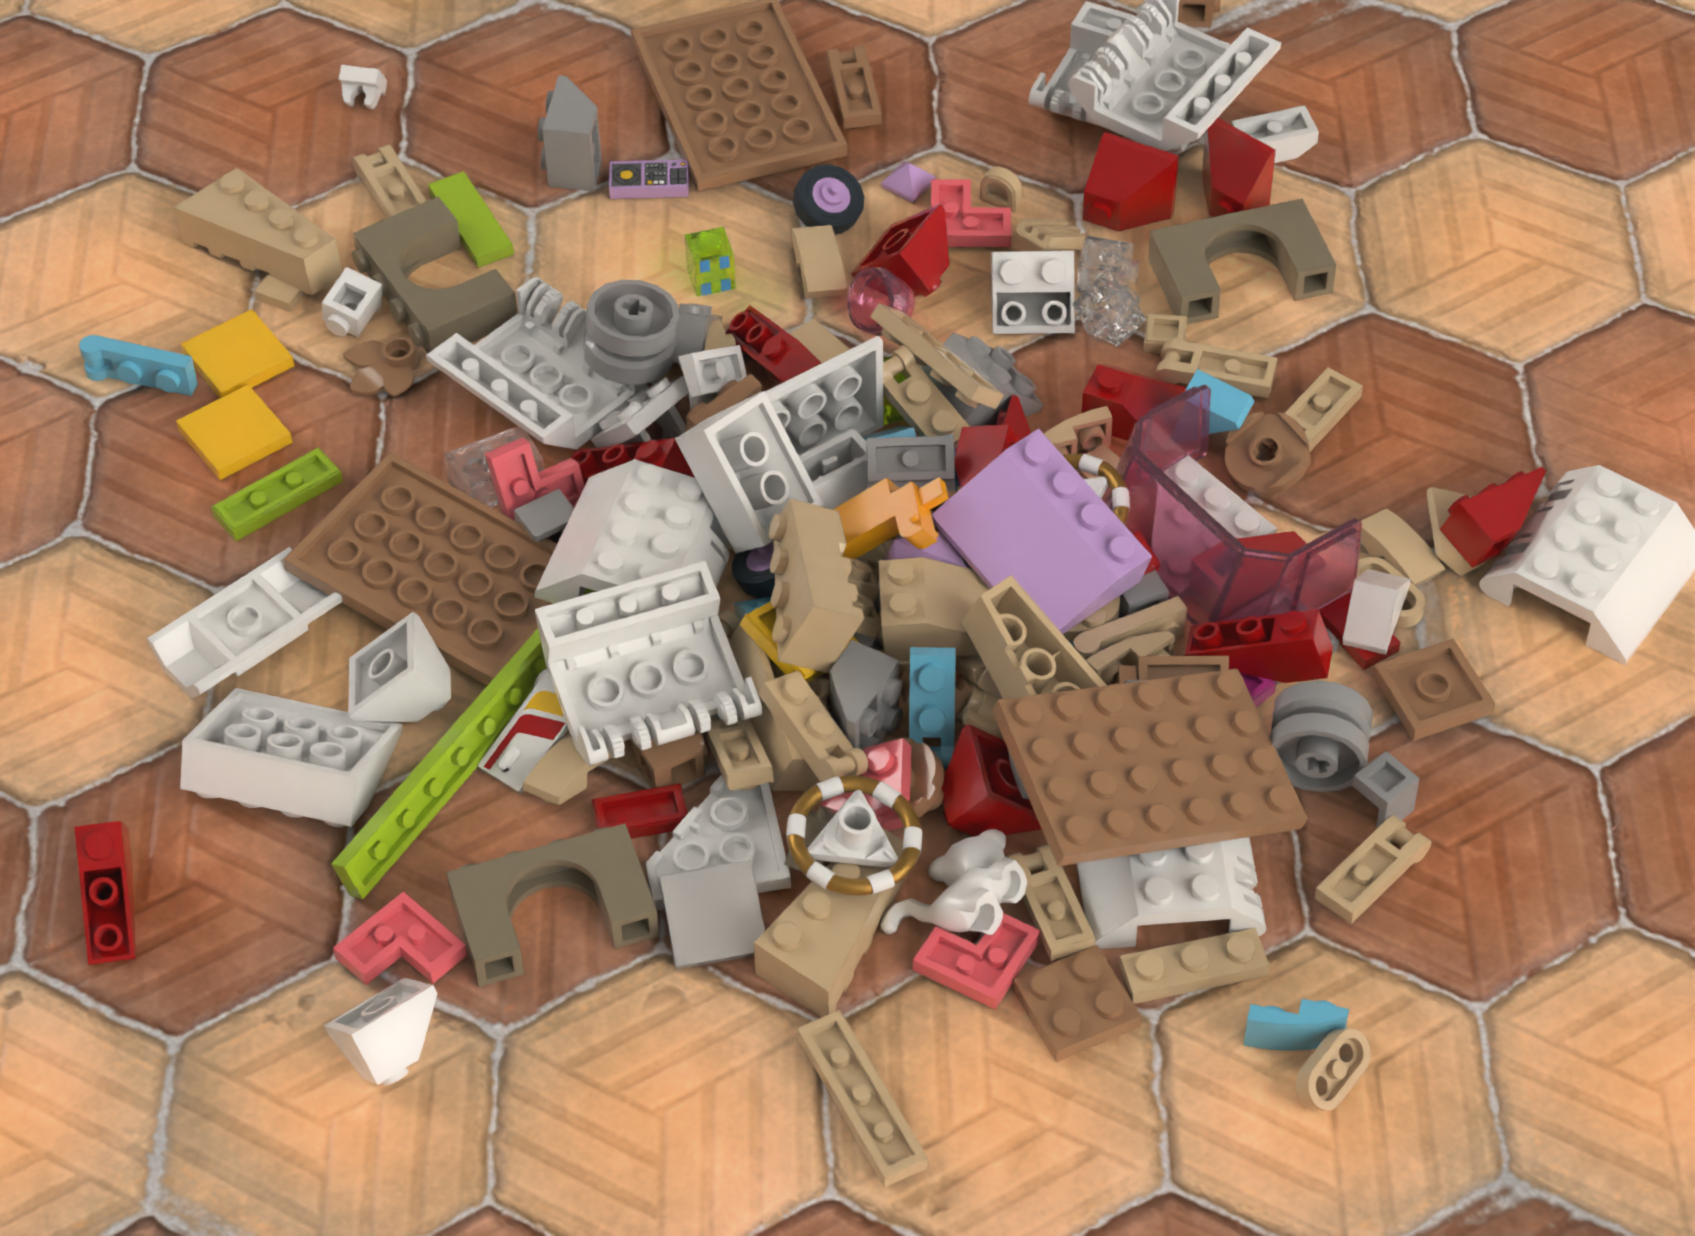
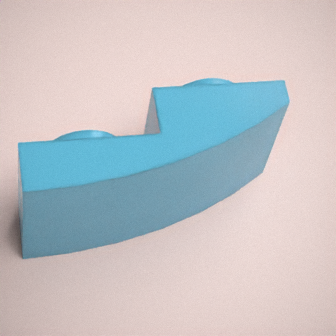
M1306 999L1301 1000L1298 1014L1286 1012L1276 1006L1263 1007L1250 1004L1243 1045L1271 1050L1297 1051L1316 1049L1328 1033L1335 1029H1346L1349 1009L1338 1007L1328 1001H1311Z

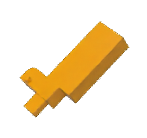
M938 477L921 488L912 481L899 488L891 480L885 478L832 509L839 511L847 544L842 556L857 559L898 534L919 550L936 543L938 532L934 529L930 509L949 499L945 482Z

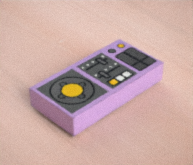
M686 159L610 161V199L689 197L688 163Z

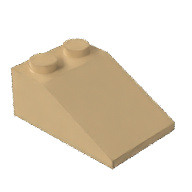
M925 557L879 560L881 625L886 655L899 661L910 660V647L955 648V657L979 655L962 624L963 619L979 596L990 589L974 570Z

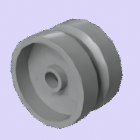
M618 280L604 284L594 291L587 304V328L583 344L584 359L591 370L606 380L626 385H642L653 382L668 373L675 358V337L678 333L680 318L678 304L671 294L664 289L641 280Z
M1316 680L1299 682L1285 688L1275 699L1270 738L1272 746L1275 747L1293 786L1302 790L1316 792L1340 791L1353 786L1354 775L1367 766L1373 711L1368 701L1356 690L1339 683Z

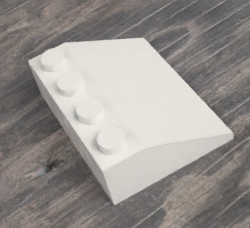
M879 336L765 391L798 456L853 428L861 436H865L883 427V340Z
M235 688L182 740L180 789L196 792L197 795L203 798L213 799L219 797L237 801L240 805L248 808L264 807L278 810L288 817L305 816L323 820L327 825L333 827H351L368 808L402 733L403 724L380 721H354L348 716V712Z

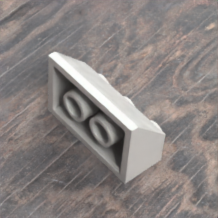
M765 391L759 392L703 420L675 439L735 553L763 547L772 542L773 540L769 538L771 521L775 514H781L790 498L821 507L824 506Z

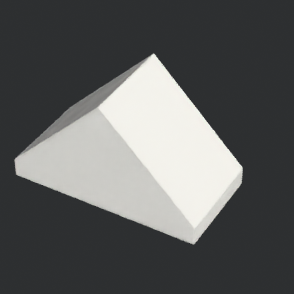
M1367 569L1357 577L1353 584L1343 635V645L1386 655L1410 586V579Z

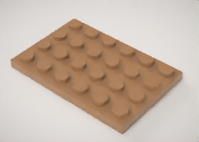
M756 0L631 29L632 43L681 155L688 163V171L698 192L847 156V143L778 0Z
M390 452L284 558V568L289 573L328 595L334 592L340 594L343 604L387 629L393 627L410 613H416L422 620L446 663L488 686L538 629L535 609L554 604L535 598L534 594L557 544L547 538L539 542L533 541L520 523Z
M1238 669L997 700L992 709L1057 866L1302 829L1308 820L1275 747L1272 746V740Z

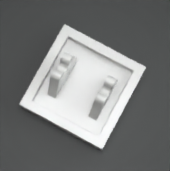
M684 375L671 382L664 377L650 388L648 386L644 387L628 399L630 404L621 411L618 409L599 423L603 430L591 439L596 448L614 446L623 442L631 444L650 441L652 439L645 428L654 421L658 423L670 438H677L682 435L686 424L674 405L688 394Z

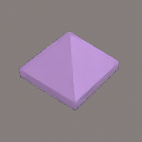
M903 161L881 182V187L914 203L931 186V179H936V176L909 162Z

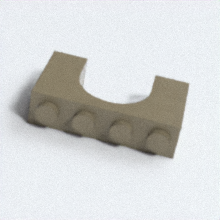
M439 196L353 233L356 250L352 251V258L356 268L361 274L366 272L370 279L382 284V297H385L389 302L394 318L398 323L402 321L405 323L413 343L418 348L422 346L427 353L434 350L456 333L470 343L489 335L518 314L515 292L496 269L459 285L443 289L422 287L408 279L419 267L461 249L457 219Z
M1303 199L1150 230L1148 260L1174 315L1187 316V324L1218 318L1221 289L1209 264L1227 254L1249 253L1263 257L1273 263L1280 271L1294 301L1333 293L1336 263Z
M626 824L602 827L592 833L570 839H558L548 845L522 852H510L504 857L478 864H466L459 869L446 872L452 905L479 987L524 975L521 949L511 920L519 904L531 894L542 889L569 887L589 895L602 912L614 949L659 937L657 909Z

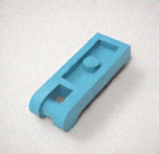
M98 335L86 336L79 343L81 355L86 360L84 363L86 375L90 380L101 381L108 377L129 384H139L161 389L165 392H175L192 396L198 385L192 356Z
M910 647L909 738H912L916 743H922L923 737L941 738V747L930 748L940 758L944 770H947L954 752L955 648Z

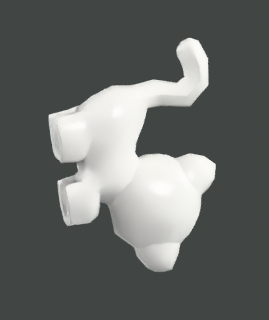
M989 829L978 836L966 838L953 844L945 855L936 858L928 868L931 878L944 882L949 888L931 905L921 903L912 898L894 903L883 915L880 924L881 930L885 934L891 935L896 932L903 918L913 916L921 922L935 924L950 932L977 931L993 935L1003 919V911L999 904L1004 902L1017 903L1024 896L1027 886L1025 873L1018 862L1004 856L1003 849L1006 845L1004 833L997 829Z

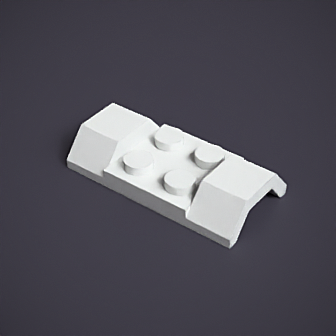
M288 547L154 633L147 640L165 673L190 698L201 695L233 673L238 677L308 631L309 623L343 602L342 596L336 592L328 595L286 571L284 568V558L292 551Z

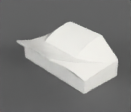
M1305 105L1231 121L1232 126L1276 149L1274 163L1296 159L1318 142L1319 131Z
M740 345L695 352L677 357L689 394L690 410L701 402L708 404L717 398L720 390L730 381L736 380L739 382L747 376Z

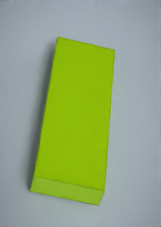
M464 171L428 184L431 198L439 196L457 219L460 242L477 268L514 255L513 244Z
M318 447L211 506L212 514L236 542L343 482L342 473Z

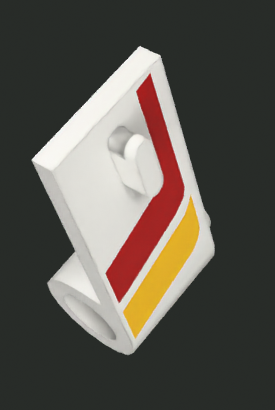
M547 669L538 675L532 692L477 765L480 770L520 795L524 791L523 782L532 769L569 730Z

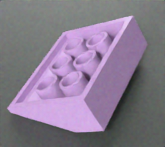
M1037 429L1006 449L931 514L933 524L990 589L1012 575L1062 634L1138 584L1152 558L1150 553L1040 429Z

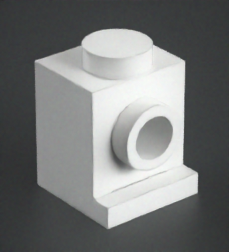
M346 267L322 301V320L325 321L326 327L337 336L344 337L347 333L359 337L376 311L379 312L382 307V284Z

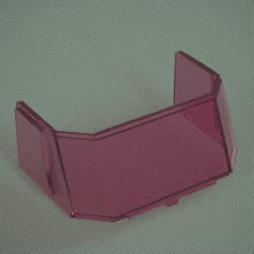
M1207 385L1194 386L1150 409L1146 415L1139 418V421L1135 423L1116 468L1129 490L1130 511L1125 526L1131 533L1140 530L1161 563L1157 573L1169 591L1168 600L1179 596L1187 608L1186 619L1192 625L1243 619L1250 616L1258 617L1291 611L1321 609L1352 591L1354 580L1357 578L1362 522L1357 518L1349 520L1289 554L1250 549L1241 544L1164 473L1165 470L1188 455L1197 461L1208 452L1211 389ZM1108 487L1103 502L1113 512L1112 490Z

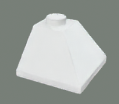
M414 612L349 658L348 716L354 721L419 722L433 711L436 712L442 709L448 700L451 699L450 668L422 620Z
M402 978L325 1024L324 1028L363 1080L377 1085L380 1083L384 1086L403 1078L408 1073L406 1067L419 1060L438 993L431 984Z

